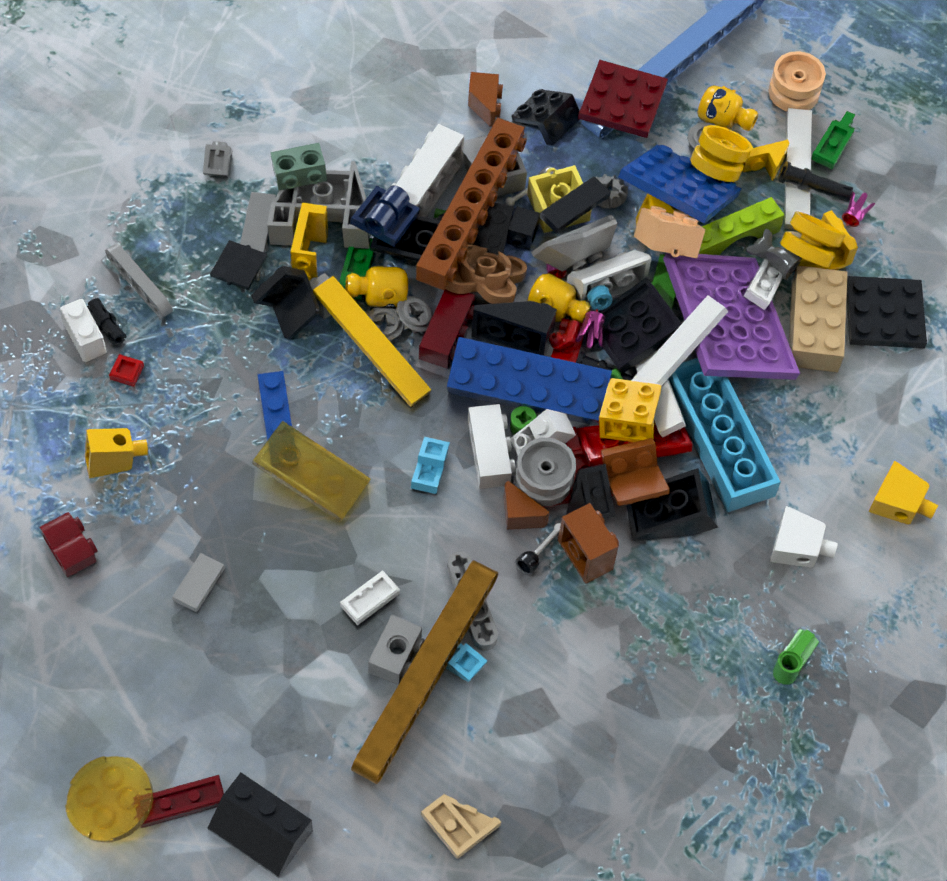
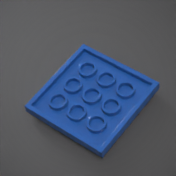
M656 145L623 167L618 178L702 223H706L735 200L742 189L736 186L735 182H725L705 175L692 165L689 157L679 156L670 147L665 145Z

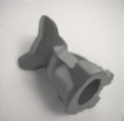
M765 229L763 237L759 238L754 245L748 246L746 251L759 258H766L772 267L781 272L782 278L787 280L790 274L796 271L797 265L799 266L802 261V257L787 249L773 247L772 233L770 230Z

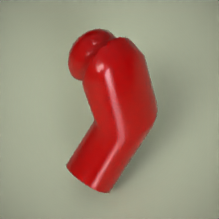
M570 320L565 333H552L549 336L551 347L561 350L574 345L581 326L580 323Z

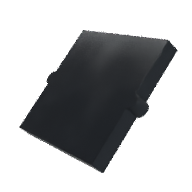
M229 240L210 276L227 282V285L233 284L249 290L267 258V253L253 249L250 245L245 246Z

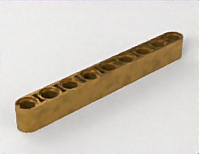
M475 560L470 563L357 754L351 771L375 784H378L446 669L448 662L453 657L492 590L499 574L497 571Z

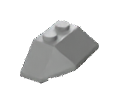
M612 214L546 241L531 253L533 257L560 271H565L571 267L575 271L585 266L587 260L591 264L603 257L602 252L610 247L618 223Z

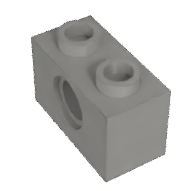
M391 615L368 661V673L399 685L412 663L411 659L414 653H418L425 641L422 638V627ZM402 648L404 652L402 654H394L391 650Z

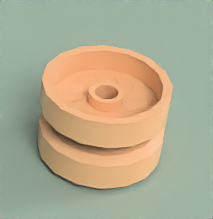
M801 51L782 55L775 63L768 89L770 99L775 106L783 111H788V108L811 110L818 103L826 75L824 65L818 58Z

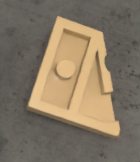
M445 794L421 811V816L456 859H459L501 826V821L498 818H490L477 812L476 808L467 804L462 805L456 799Z

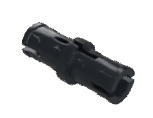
M99 298L90 300L87 303V308L95 319L99 330L107 335L112 345L122 344L127 336L118 326L114 314L107 311Z

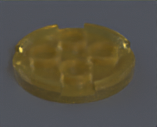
M102 756L88 762L75 774L70 782L71 786L67 795V804L65 805L69 821L80 834L96 842H114L131 835L144 823L152 807L153 787L145 770L134 760L128 757Z

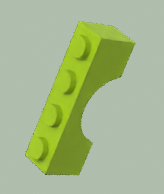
M770 197L702 226L706 230L699 254L720 255L729 245L741 238L755 236L757 239L762 238L765 229L770 230L772 235L780 232L785 214L774 199Z

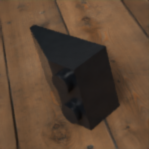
M534 301L475 305L473 308L471 337L498 346L545 356L550 345L549 336L554 333L557 309L552 308L548 304Z
M699 468L665 479L670 491L667 495L626 504L632 539L634 541L693 536L718 528L709 481Z

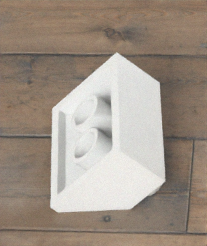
M637 250L627 253L622 252L612 259L598 261L593 266L573 271L568 275L567 282L574 286L576 290L575 299L579 301L589 302L587 298L588 292L600 285L606 286L612 298L615 299L646 277L648 278L652 258L649 254Z

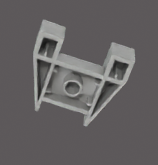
M351 161L350 171L326 170L327 181L280 190L270 205L267 228L270 245H292L302 203L327 206L328 221L343 222L344 248H349L350 246L369 249L371 235L350 224L351 217L366 200L356 162Z

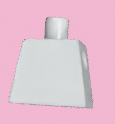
M786 506L780 521L770 562L811 568L814 567L819 554L834 558L838 543L823 539L826 528L823 522Z

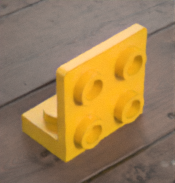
M610 378L599 416L600 438L637 442L649 438L654 439V417L661 393V385Z

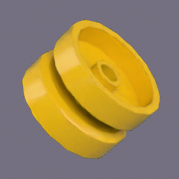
M714 125L704 126L698 140L700 145L695 147L690 158L692 165L700 172L714 179L725 182L738 181L744 168L743 162H747L752 151L751 143L745 137L730 129Z
M795 211L790 224L797 232H785L780 242L781 246L807 261L824 267H830L835 254L829 247H840L846 235L836 227L818 218Z

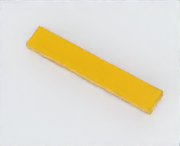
M334 276L313 289L315 297L410 407L431 392V388Z

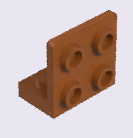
M653 438L601 450L602 463L606 464L610 489L617 505H628L670 493L669 487L657 465L656 445Z

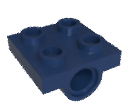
M392 185L387 190L376 186L351 217L350 224L395 247L419 215L420 208L409 203V195L403 188Z

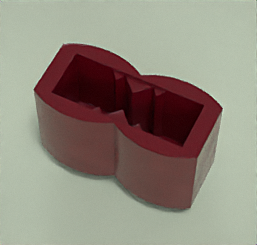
M67 512L39 527L45 542L66 577L97 562L95 553L98 550L91 538L86 539L82 534L85 528L78 516L73 518Z

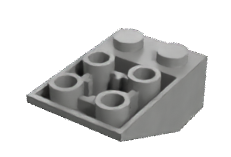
M487 135L464 141L463 163L467 172ZM519 152L516 155L517 161L514 169L507 172L508 176L505 186L497 191L498 196L525 190L527 171Z

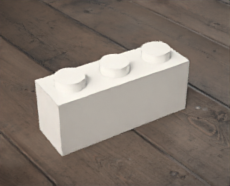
M500 404L469 407L468 425L479 489L505 486L507 481L511 482L512 475L516 474L514 459L510 460L508 453L512 451L510 436H505L504 429L508 428L506 414H501Z

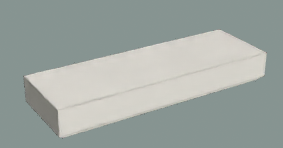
M766 258L762 261L744 294V297L763 310L770 304L783 279L781 272L772 267Z

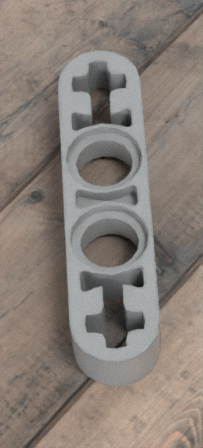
M118 243L105 250L111 264L160 319L173 312L167 298Z
M463 551L452 553L448 559L447 570L454 590L462 578L461 571L458 566H455V562L460 561L461 564H464V573L472 562L470 555ZM485 600L481 607L484 615L481 618H475L468 630L474 646L479 650L489 651L496 645L498 632L487 600ZM483 624L485 634L487 636H490V639L487 642H485L484 638H480V626Z

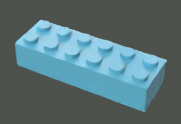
M698 358L683 362L669 377V381L685 421V428L727 513L775 497L781 481L728 377L704 376Z

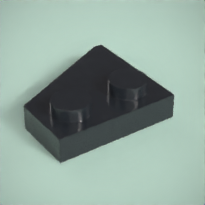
M602 463L577 470L566 515L590 503L595 511H600L604 519L616 516L606 464Z

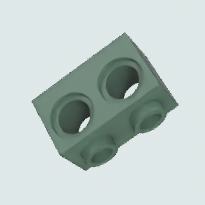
M319 143L270 152L278 191L327 181L325 161Z

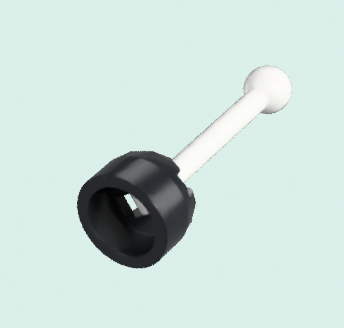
M561 523L555 524L552 533L534 552H523L515 560L517 567L523 573L532 575L539 566L538 555L559 533Z

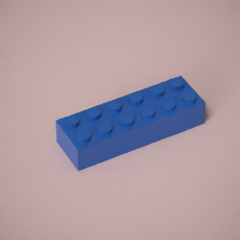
M459 337L447 383V390L450 394L508 407L527 406L533 409L535 413L540 414L546 409L566 413L571 421L596 426L599 425V416L612 371Z

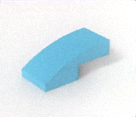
M424 437L418 455V463L411 481V489L437 494L450 442Z
M460 643L453 657L448 662L446 669L469 682L483 668L487 660L467 643L465 645Z

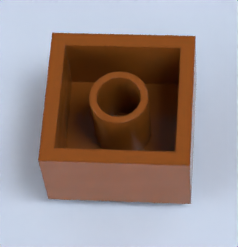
M589 503L563 516L558 542L585 584L612 571L619 541L613 532H609L606 528L600 511H595Z

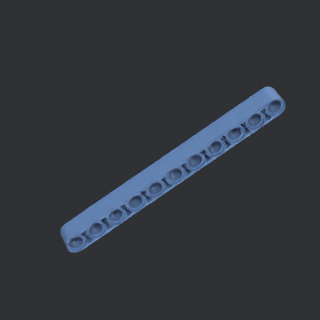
M722 0L638 70L668 78V85L758 10L765 0ZM581 121L585 128L600 139L614 130L613 128L592 122Z

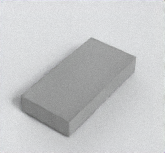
M200 553L174 593L173 601L198 612L224 571V564Z

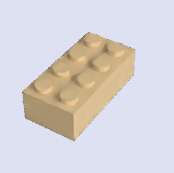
M797 265L791 290L789 346L798 368L837 373L840 369L845 349L846 271Z

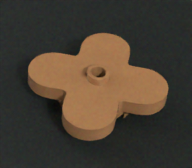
M469 244L466 259L463 263L459 262L457 275L452 283H448L446 290L457 294L478 292L491 304L514 302L517 291L515 283L522 282L525 279L527 272L526 263L520 258L506 256L501 252L495 255L488 253V248Z

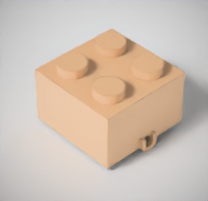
M651 206V209L641 208L634 237L651 250L671 253L673 257L681 255L697 258L706 229L698 225V220L688 217L682 211L674 210V213L671 214L666 213L664 208Z

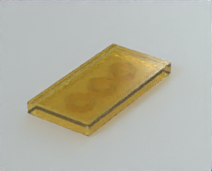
M284 421L280 423L252 461L254 466L339 522H342L371 480V478Z

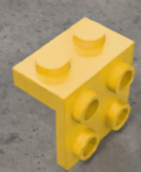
M832 210L823 213L821 220L836 227L846 236L840 247H829L835 254L830 267H824L803 258L799 266L839 270L852 264L858 249L857 242L854 237L849 235L844 228L842 220L837 218Z

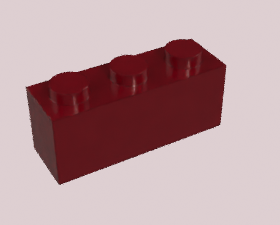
M446 289L444 290L419 345V360L448 369L451 360L454 358L458 338H466L469 329L467 324L469 320H473L474 294H457Z

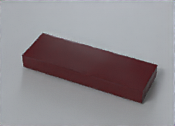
M215 775L136 797L134 802L140 826L144 828L216 808L224 792L220 776Z

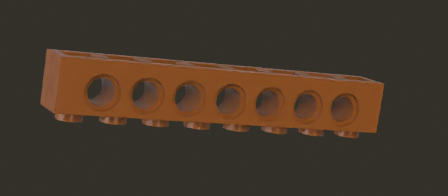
M497 117L416 265V280L441 290H445L448 283L454 281L459 262L463 263L466 259L468 245L475 242L479 225H484L489 206L493 207L497 200L498 189L505 186L508 170H513L515 167L516 155L518 152H523L527 141L524 138L525 127Z

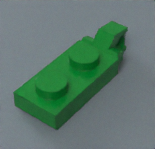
M846 111L840 122L837 120L831 122L814 150L811 160L830 169L834 168L853 136L855 128L851 127V125L853 124L855 114Z

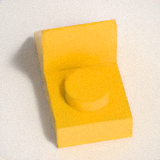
M788 139L752 148L747 162H743L744 168L742 172L757 171L765 167L771 180L774 181L786 158L790 144Z

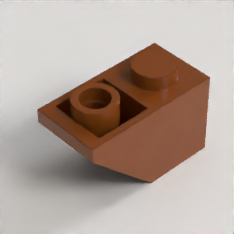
M471 72L468 106L484 122L492 127L495 123V117L500 118L501 103H497V98L502 99L503 84H499V74Z

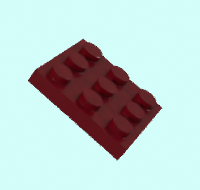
M599 59L579 111L578 119L648 138L667 86L668 78Z

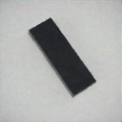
M593 176L540 213L539 218L557 234L608 199L611 191Z

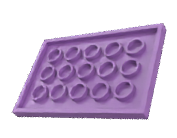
M671 253L665 254L663 260L684 320L689 317L707 295L728 310V313L695 348L704 376L797 379L800 372L772 300L768 307L763 310L744 297L759 269L756 258L698 254L697 258L681 255L673 257Z

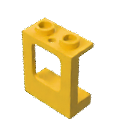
M302 203L290 252L292 268L304 270L310 281L312 278H318L316 252L308 251L310 241L327 243V206Z

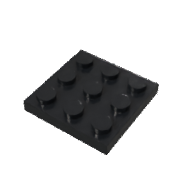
M847 276L846 300L849 345L925 349L927 337L922 280Z
M647 277L613 300L609 307L598 311L605 316L602 326V347L621 374H624L661 348L682 324Z

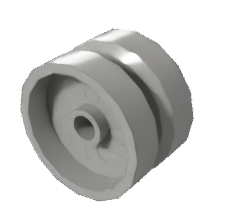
M538 438L530 441L521 449L517 458L516 487L541 506H553L561 503L569 496L574 483L576 458L572 450L565 443L554 438Z

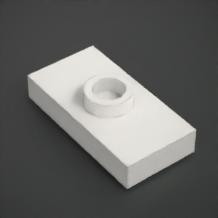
M382 570L340 602V606L356 625H359L398 596L400 589Z

